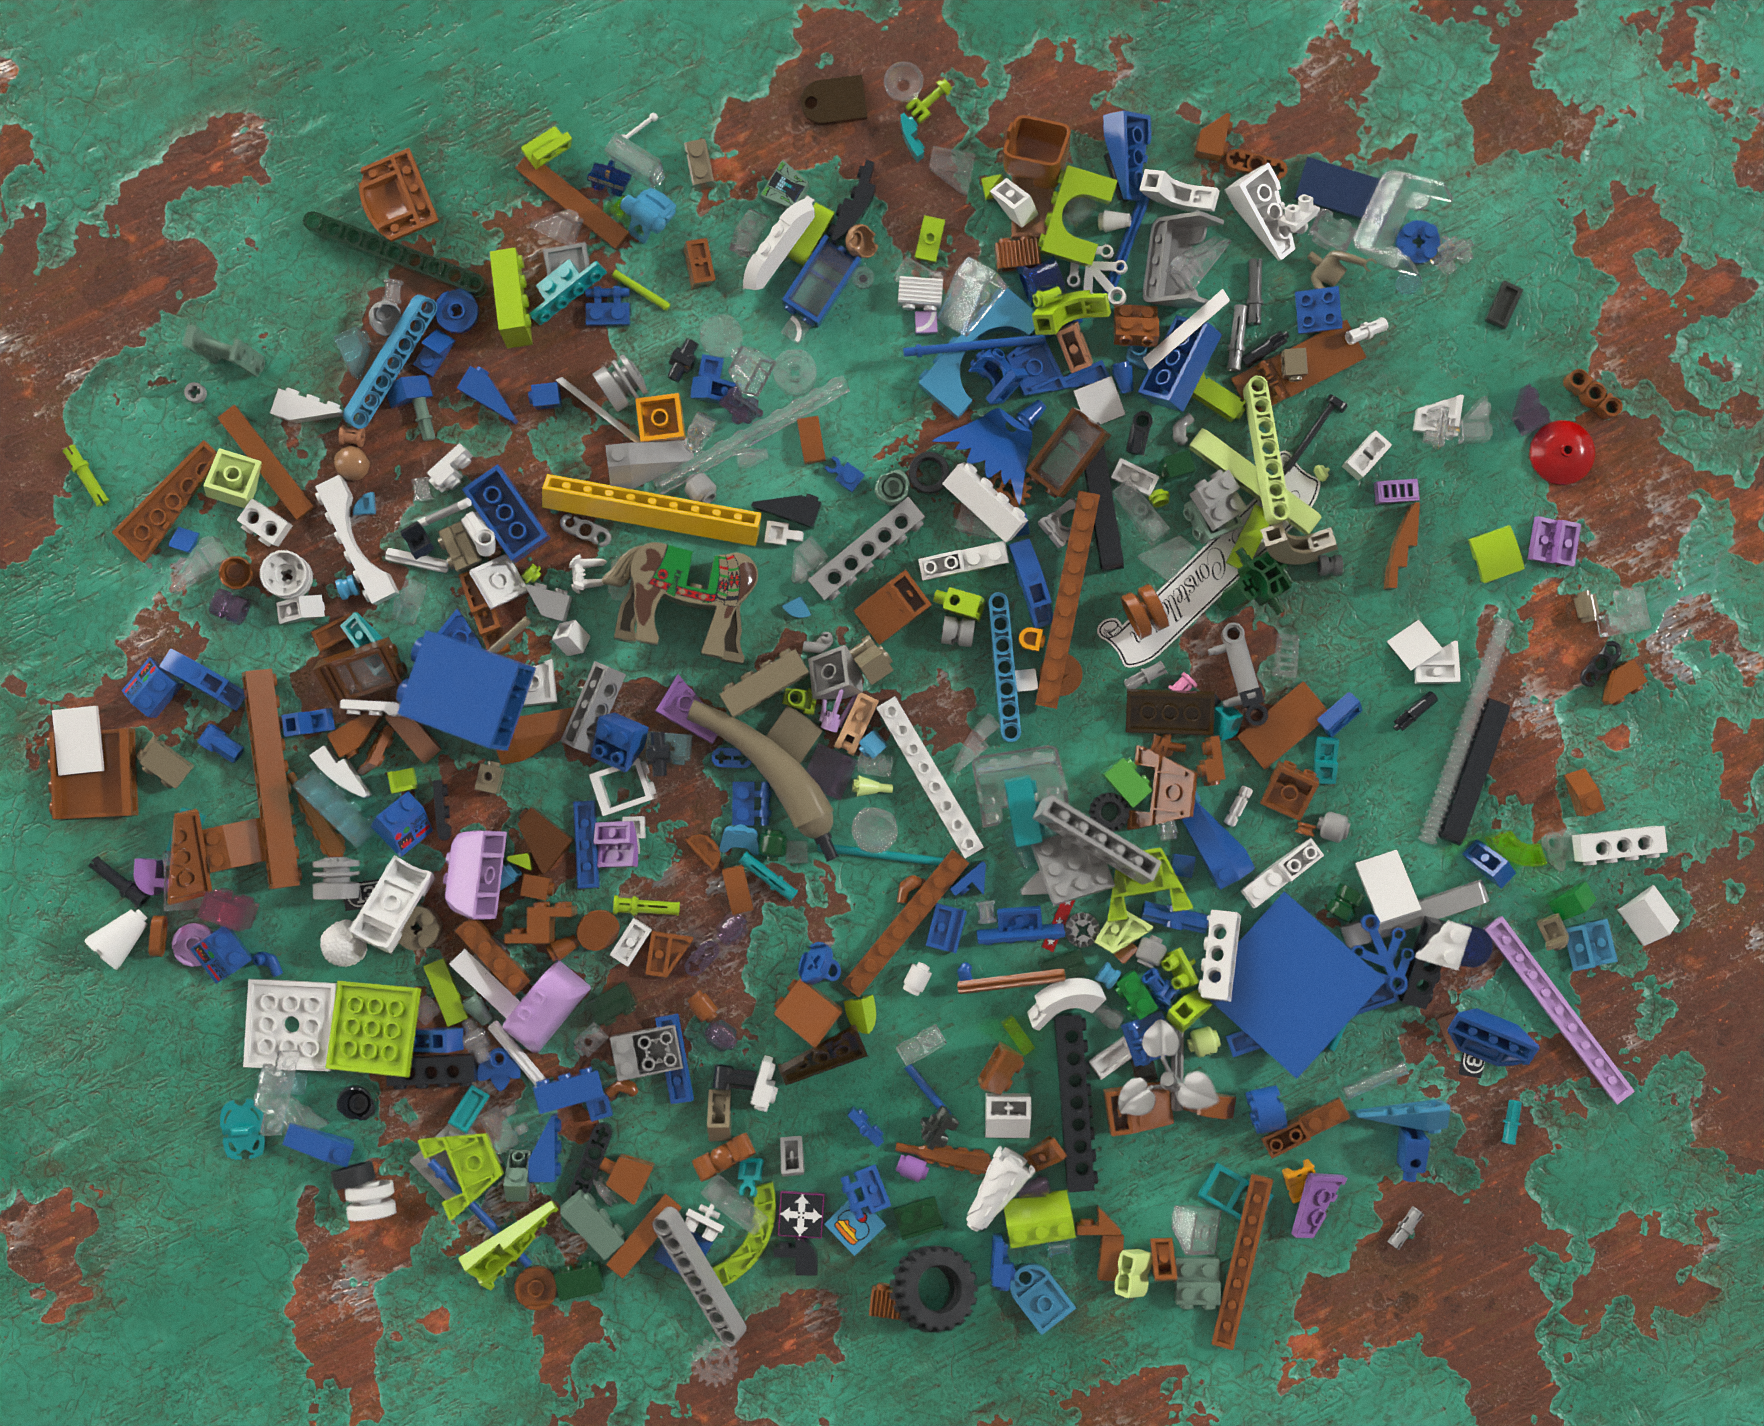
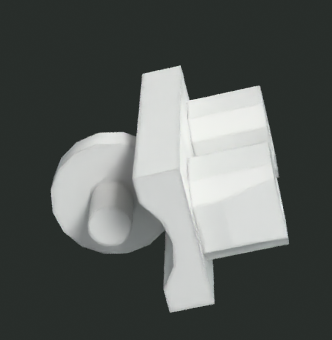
M1303 194L1298 198V205L1292 204L1284 208L1285 215L1278 219V225L1288 226L1291 232L1303 234L1308 230V222L1320 213V207L1313 205V197Z
M711 1202L709 1207L703 1204L700 1205L698 1210L706 1213L705 1216L688 1209L685 1223L689 1230L694 1233L700 1222L707 1226L702 1237L713 1242L718 1233H721L724 1226L709 1219L711 1216L718 1220L720 1213L713 1210L715 1203Z

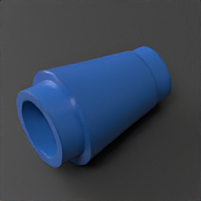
M1129 360L1113 364V370L1111 371L1121 390V394L1134 391L1133 370Z
M1036 400L1018 412L1015 419L1028 429H1032L1046 410V406L1042 401Z

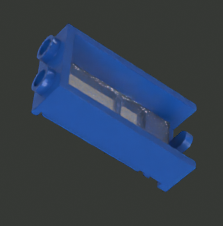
M824 235L783 297L784 309L792 315L797 313L802 316V321L813 327L816 325L820 327L856 269L860 266L861 258L859 256L854 258L849 255L844 247L841 245L837 247L829 242L828 236Z

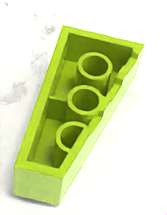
M516 248L490 251L499 332L507 349L533 345L530 329L531 319L527 310L529 301L524 290L527 285L525 275H522L521 268H524L523 257L518 255Z

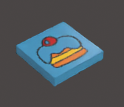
M855 1193L858 1202L863 1201V1199L857 1193ZM848 1200L824 1225L855 1256L886 1224L876 1213L869 1214L867 1207L861 1208L864 1217L856 1220L854 1213L849 1209L850 1203Z

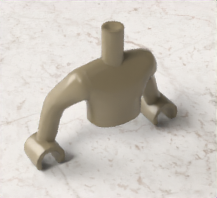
M1337 250L1330 251L1323 259L1313 251L1307 256V259L1317 266L1311 275V281L1315 289L1325 288L1322 282L1331 287L1338 283L1347 271L1340 260L1362 266L1369 272L1371 270L1366 267L1367 262L1373 261L1377 264L1372 258L1363 259Z

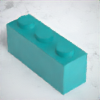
M1030 775L1005 779L1004 786L1016 847L1041 843L1042 836H1045L1044 825L1033 819L1040 804L1039 801L1035 802L1034 793H1038L1036 781L1031 780Z

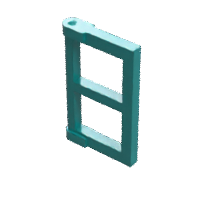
M1216 1162L1198 1192L1197 1197L1206 1200L1241 1220L1242 1214L1232 1208L1245 1185L1249 1186L1250 1181ZM1220 1171L1239 1181L1227 1205L1207 1195ZM1270 1193L1268 1205L1274 1196L1272 1193Z

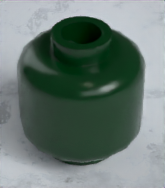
M766 829L765 833H762L759 838V854L765 856L767 861H778V857L786 855L787 836L781 830Z

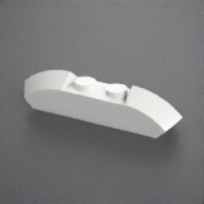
M809 198L802 199L790 206L780 216L778 223L772 227L770 234L760 244L757 252L752 255L747 264L743 279L744 289L758 290L764 288L815 217L814 208Z

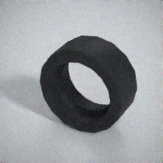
M924 452L913 459L908 474L912 486L920 493L929 495L937 493L945 487L942 483L949 476L950 470L944 457L938 453ZM928 460L939 464L942 470L939 482L931 486L923 485L919 482L916 475L918 466Z
M372 1161L353 1164L330 1173L335 1190L357 1186L376 1178Z

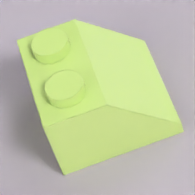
M219 448L203 485L206 497L245 508L256 493L262 462Z

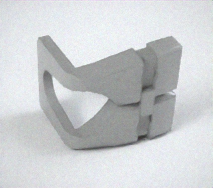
M1070 498L1055 512L1038 521V525L1049 535V538L1057 548L1063 547L1069 541L1071 528L1061 524V515L1070 509H1075L1076 501L1073 498Z

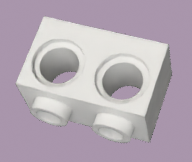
M1375 430L1348 458L1342 467L1358 481L1368 473L1392 444Z
M254 499L249 501L237 521L242 523L241 528L251 535L255 532L260 536L258 540L269 547L271 544L279 547L293 526ZM258 513L259 520L252 524V515ZM275 525L277 532L275 535L270 536L269 528Z

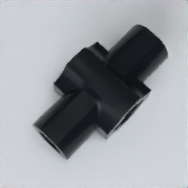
M686 338L682 347H676L669 361L671 368L667 374L670 380L679 383L684 372L689 374L697 359L694 356L699 345L697 342Z
M650 732L651 745H647L648 764H652L653 776H667V763H671L670 744H665V732Z

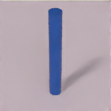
M909 1063L904 1069L937 1110L941 1105L945 1106L914 1066Z

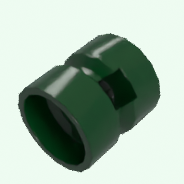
M1340 883L1334 893L1336 898L1329 901L1325 910L1351 923L1356 914L1354 909L1361 906L1365 896Z

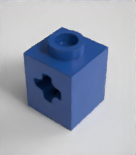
M557 382L531 385L528 398L530 405L533 404L536 410L562 407L560 385Z

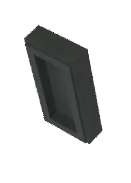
M1504 280L1484 321L1503 330L1506 329L1524 289Z

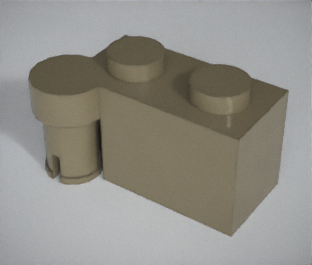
M867 635L861 639L862 642L850 649L849 652L872 685L893 671L890 663L893 661L883 647H877L871 637Z
M153 735L144 749L141 748L138 751L136 757L140 760L139 763L143 765L142 769L152 776L154 774L161 778L160 782L170 789L172 787L176 789L195 765L167 745H164L165 743L162 740L158 741L159 738Z

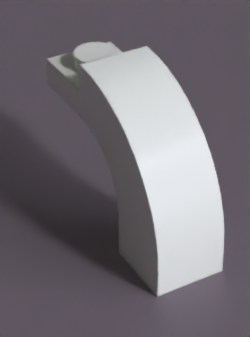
M1148 169L1144 171L1139 189L1144 195L1156 202L1190 212H1197L1198 210L1214 212L1220 192L1214 187L1195 186L1179 182L1171 178L1165 171Z
M1085 978L1066 979L1064 982L1053 983L1039 991L1034 996L1037 1003L1027 1014L1033 1029L1040 1031L1057 1013L1063 1010L1080 1008L1093 1013L1106 1000V997L1098 982Z

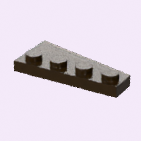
M854 1024L818 1044L816 1048L813 1047L778 1066L787 1086L867 1057L868 1055L858 1029Z

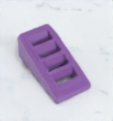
M1418 479L1388 480L1373 483L1376 505L1420 500ZM1409 484H1412L1413 496H1409ZM1400 485H1403L1404 497H1401ZM1392 486H1395L1396 497L1392 495ZM1384 487H1387L1388 498L1384 496Z

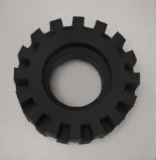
M1103 793L1093 799L1094 801L1090 804L1089 810L1092 820L1112 832L1120 830L1126 825L1130 810L1123 797L1115 793ZM1113 804L1117 808L1118 813L1114 820L1107 821L1103 819L1101 809L1104 805Z

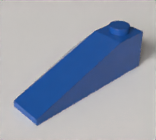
M1119 111L1103 115L1104 138L1123 199L1140 201L1142 192L1139 189L1144 175L1142 169L1143 164L1147 163L1148 156L1145 154L1146 146L1151 142V116L1129 111Z
M1194 803L1193 817L1181 820L1215 887L1222 889L1256 869L1246 849L1199 803Z

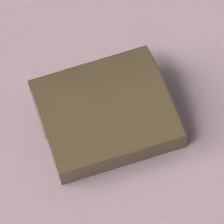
M787 705L766 737L773 740L801 764L824 729Z

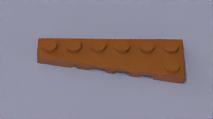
M203 440L112 531L142 563L149 559L208 476L217 451L207 441Z

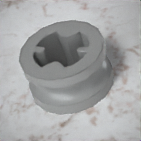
M192 382L185 387L184 394L193 403H201L205 400L207 391L201 384ZM197 387L200 394H197L196 398H194L195 396L191 395V391H195Z

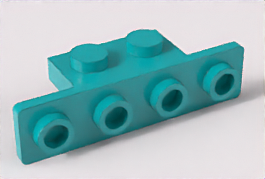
M568 259L535 285L545 301L529 313L530 317L539 325L549 321L558 311L565 308L577 296L583 294L592 284L598 282L607 271L595 261L580 273L574 263Z

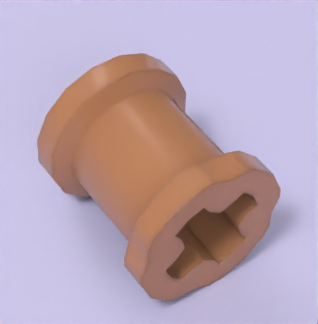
M345 425L340 427V445L350 443L363 447L365 442L364 428L352 429L347 428Z

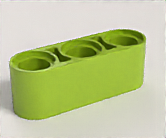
M817 202L813 205L814 219L786 256L802 266L806 264L835 217V212Z

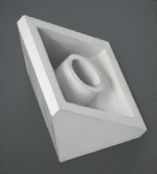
M1654 885L1618 909L1643 946L1670 935L1680 921Z

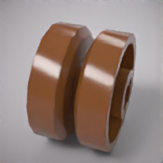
M1149 583L1138 588V598L1132 592L1120 597L1125 614L1133 630L1141 640L1152 634V626L1157 631L1169 627V620L1164 607Z

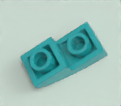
M903 113L900 117L903 138L911 155L916 162H919L924 158L925 147L918 138L914 139L917 136L918 125L911 116L907 117Z

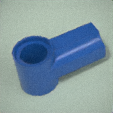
M210 723L197 741L202 747L212 752L215 751L232 763L240 759L245 747L226 736L222 729Z

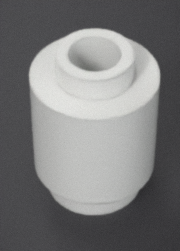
M918 962L917 965L912 964L904 980L905 985L903 989L919 996L932 975L929 971L930 967L921 962Z

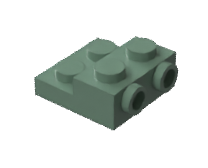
M1193 500L1183 505L1185 508L1183 510L1186 520L1191 521L1194 527L1192 530L1193 536L1196 540H1200L1201 545L1244 526L1238 515L1212 531Z
M1175 1257L1177 1281H1174L1175 1303L1180 1305L1182 1309H1193V1305H1202L1203 1309H1215V1305H1221L1219 1258Z

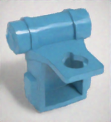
M651 187L648 190L642 191L637 198L631 195L625 196L620 205V209L626 212L625 214L631 216L628 232L643 244L648 241L651 231L658 234L664 230L666 224L669 223L676 213V205L665 194ZM641 225L644 235L638 234L635 226Z

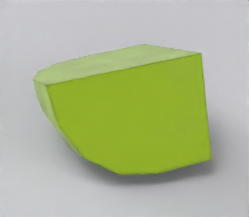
M865 995L862 999L853 1000L852 998L844 1001L849 1023L851 1025L855 1024L860 1033L869 1034L876 1022L874 996Z

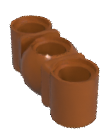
M1576 369L1567 374L1563 379L1565 389L1572 392L1574 396L1579 395L1580 402L1588 408H1593L1592 411L1596 412L1601 419L1608 420L1621 413L1623 405L1620 399L1613 397L1612 393L1607 394L1605 386L1598 381H1592L1594 378L1590 377L1585 370ZM1573 376L1579 378V385L1574 384L1572 380ZM1590 390L1596 393V399L1590 397ZM1606 404H1610L1612 406V413H1609L1606 410Z
M743 1133L726 1142V1144L716 1147L711 1152L694 1159L692 1164L700 1181L703 1182L721 1173V1171L734 1166L737 1162L756 1154V1151L748 1134Z

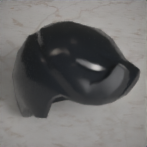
M351 1085L340 1092L336 1106L338 1111L346 1118L362 1121L369 1119L370 1116L375 1114L372 1096L364 1087Z

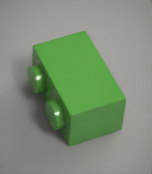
M1121 758L1102 776L1126 800L1127 804L1134 808L1153 791L1150 788L1152 783L1145 775L1140 776L1135 771L1137 766L1131 759Z

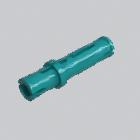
M747 851L739 859V863L771 886L770 889L772 891L776 890L783 895L789 902L797 894L798 890L783 880L784 877L776 875Z

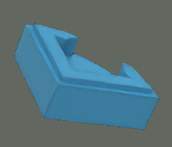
M374 492L364 494L357 501L353 508L354 516L376 514Z
M802 596L782 606L791 616L797 618L811 616Z

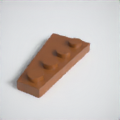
M197 809L174 814L167 899L169 905L213 894L199 810Z

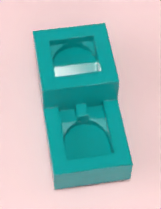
M1316 736L1313 772L1317 774L1316 777L1319 778V783L1336 784L1338 738Z

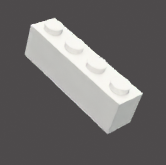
M965 462L958 464L942 484L1004 542L1012 540L1028 521L1024 517L1025 513L1018 507L1014 508L1009 503L1008 497L1001 492L998 493L988 479L976 473L977 469L972 464H966Z

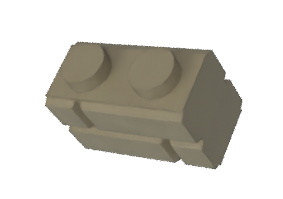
M699 139L684 143L694 191L716 187L706 140Z
M461 521L438 532L440 535L438 542L442 550H447L450 556L447 558V562L452 570L456 569L457 572L461 573L483 562L480 554L477 552L476 545Z

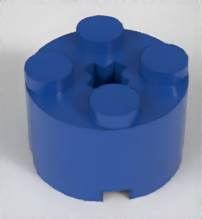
M1276 1085L1250 1090L1245 1093L1247 1104L1251 1108V1112H1249L1251 1124L1254 1125L1256 1134L1287 1128L1283 1102L1277 1098V1096H1280Z

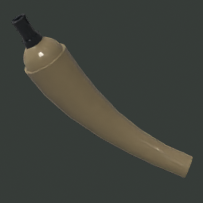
M694 700L687 720L711 730L734 745L756 766L771 785L794 828H798L804 836L814 839L816 845L819 844L826 862L839 857L831 841L832 835L830 833L833 825L832 811L834 810L821 787L803 766L773 740L746 723L716 708Z

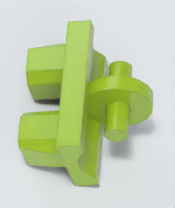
M1181 947L1166 952L1161 965L1167 972H1172L1174 978L1171 984L1175 990H1182L1199 983L1192 968V965L1196 963L1194 958L1188 960Z

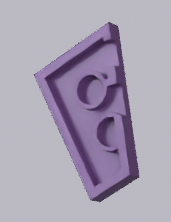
M677 674L656 709V713L713 744L718 736L717 734L687 720L693 701L703 702Z
M1308 1173L1291 1232L1296 1238L1315 1237L1327 1216L1326 1209L1330 1202H1335L1338 1196L1336 1192L1341 1184L1344 1185L1346 1183L1347 1177L1340 1174Z

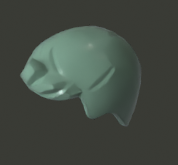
M899 469L881 475L875 485V495L885 505H899L908 494L910 479L904 471Z

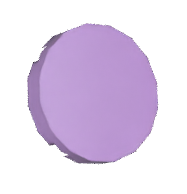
M191 923L179 928L174 934L171 943L176 959L183 965L191 967L200 966V962L191 952L190 948L213 933V931L200 923Z

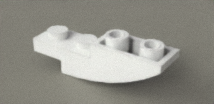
M1000 541L918 559L922 580H929L1009 563L1006 543Z
M1309 838L1257 875L1251 883L1240 891L1250 905L1256 908L1324 855L1312 838Z

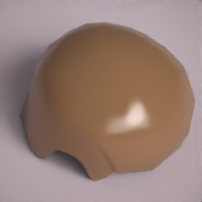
M854 225L848 230L845 243L847 250L855 257L870 258L874 256L878 249V245L874 243V236L876 234L867 225Z
M347 446L341 448L336 453L334 466L344 479L356 481L362 479L368 473L370 462L360 448Z

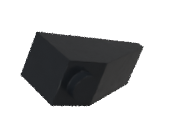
M806 494V497L797 495L754 501L751 506L752 509L814 529L822 502L818 501L819 497Z

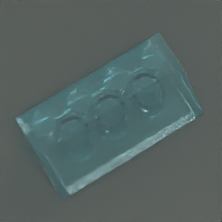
M313 769L298 780L293 787L360 850L376 834L371 827L374 820L369 815L364 818L359 813L362 809L353 800L349 803L344 798L346 793L338 785L333 788L328 783L330 778L322 770L317 772Z

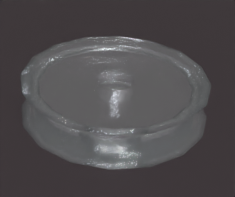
M599 1176L598 1181L593 1180L598 1193L609 1206L612 1207L613 1202L618 1203L614 1191L606 1185L607 1181L602 1176Z

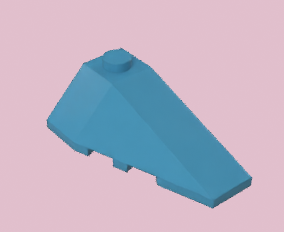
M1440 1099L1356 1109L1353 1110V1115L1362 1119L1428 1131V1133L1434 1134L1440 1133L1441 1129L1448 1128L1450 1105Z

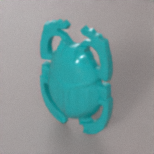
M246 1099L243 1106H238L234 1100H231L221 1110L220 1127L222 1128L223 1135L228 1134V1137L223 1138V1146L228 1158L241 1160L242 1157L237 1154H240L244 1149L254 1153L249 1156L250 1159L263 1155L265 1136L264 1134L258 1135V1132H263L264 1115L261 1106L252 1099ZM250 1108H253L258 1113L260 1120H258L257 1115ZM229 1110H232V1111L230 1112V1114L228 1115V1117H227L226 1123H224V1118H225V1116H226V1113H227ZM256 1140H259V1147L253 1150ZM229 1142L234 1145L237 1152L230 1149Z

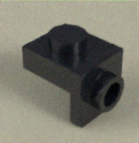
M419 521L400 531L416 560L428 555L430 551L435 549L430 536Z

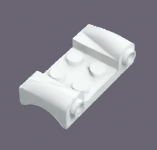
M394 855L359 915L353 921L349 930L353 937L391 954L402 936L401 930L421 896H426L435 880L433 873L416 868Z

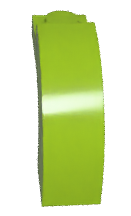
M1082 290L1060 295L1062 300L1046 304L1043 308L1038 307L1032 314L1036 335L1057 334L1063 325L1076 319L1109 317L1111 310L1108 293L1090 294V290Z

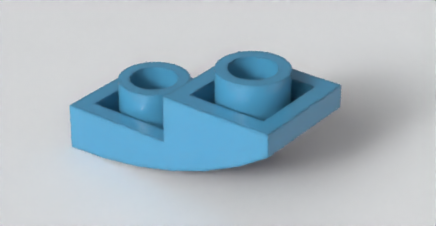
M875 729L858 742L861 745L859 747L860 751L867 758L871 756L873 759L889 746Z

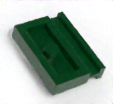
M935 1196L893 1208L902 1240L944 1228Z

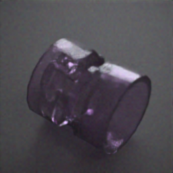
M220 588L216 591L210 602L209 613L219 618L226 616V621L241 625L247 617L251 602L249 599L239 595L234 597L231 592Z

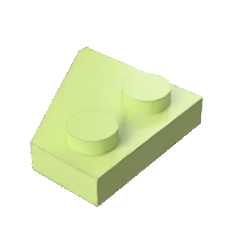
M1126 911L1128 920L1110 923L1107 920L1094 943L1115 954L1152 931L1153 926Z

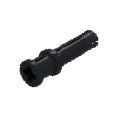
M99 856L92 860L93 864H89V868L93 869L119 890L122 898L126 897L135 904L134 907L136 909L143 907L149 900L151 895L141 891L134 881L125 879L100 859Z

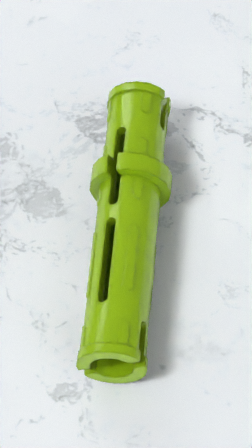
M76 445L69 446L73 455L66 447L62 452L73 466L71 468L72 471L78 474L96 506H103L99 497L107 504L110 500L90 471L87 460L82 458Z

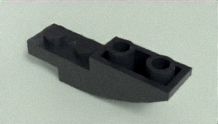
M866 160L864 166L860 165L857 178L860 180L858 186H853L850 196L853 200L844 198L843 204H838L835 216H838L836 224H832L829 236L832 237V244L834 245L844 240L848 230L861 222L872 203L876 192V185L870 183L874 171L873 161Z

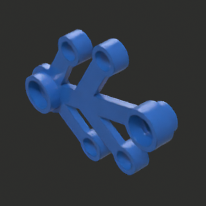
M1372 914L1364 915L1361 919V927L1369 932L1379 955L1365 950L1360 945L1353 946L1351 950L1355 953V949L1360 948L1362 950L1361 955H1359L1360 958L1384 966L1387 975L1377 973L1386 980L1384 984L1387 990L1395 995L1402 994L1408 987L1405 974L1410 961L1415 956L1414 951L1410 948H1403L1400 951L1401 961L1397 971L1393 961L1406 933L1402 928L1396 927L1392 929V940L1387 950L1378 931L1380 926L1378 917ZM1367 919H1371L1373 921L1372 926H1366ZM1397 930H1400L1402 933L1400 938L1395 937ZM1409 950L1411 955L1406 959L1404 952ZM1396 979L1400 982L1398 987L1393 986V981Z

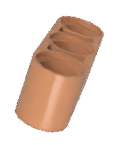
M388 714L384 716L424 764L442 750L441 746L421 722L404 716L392 717Z

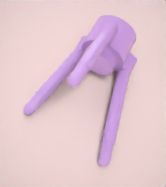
M842 689L839 690L832 712L828 711L827 715V699H822L821 715L819 721L822 722L821 728L832 732H837L838 727L842 728L843 722L858 694L852 697L841 717L837 714L843 695Z

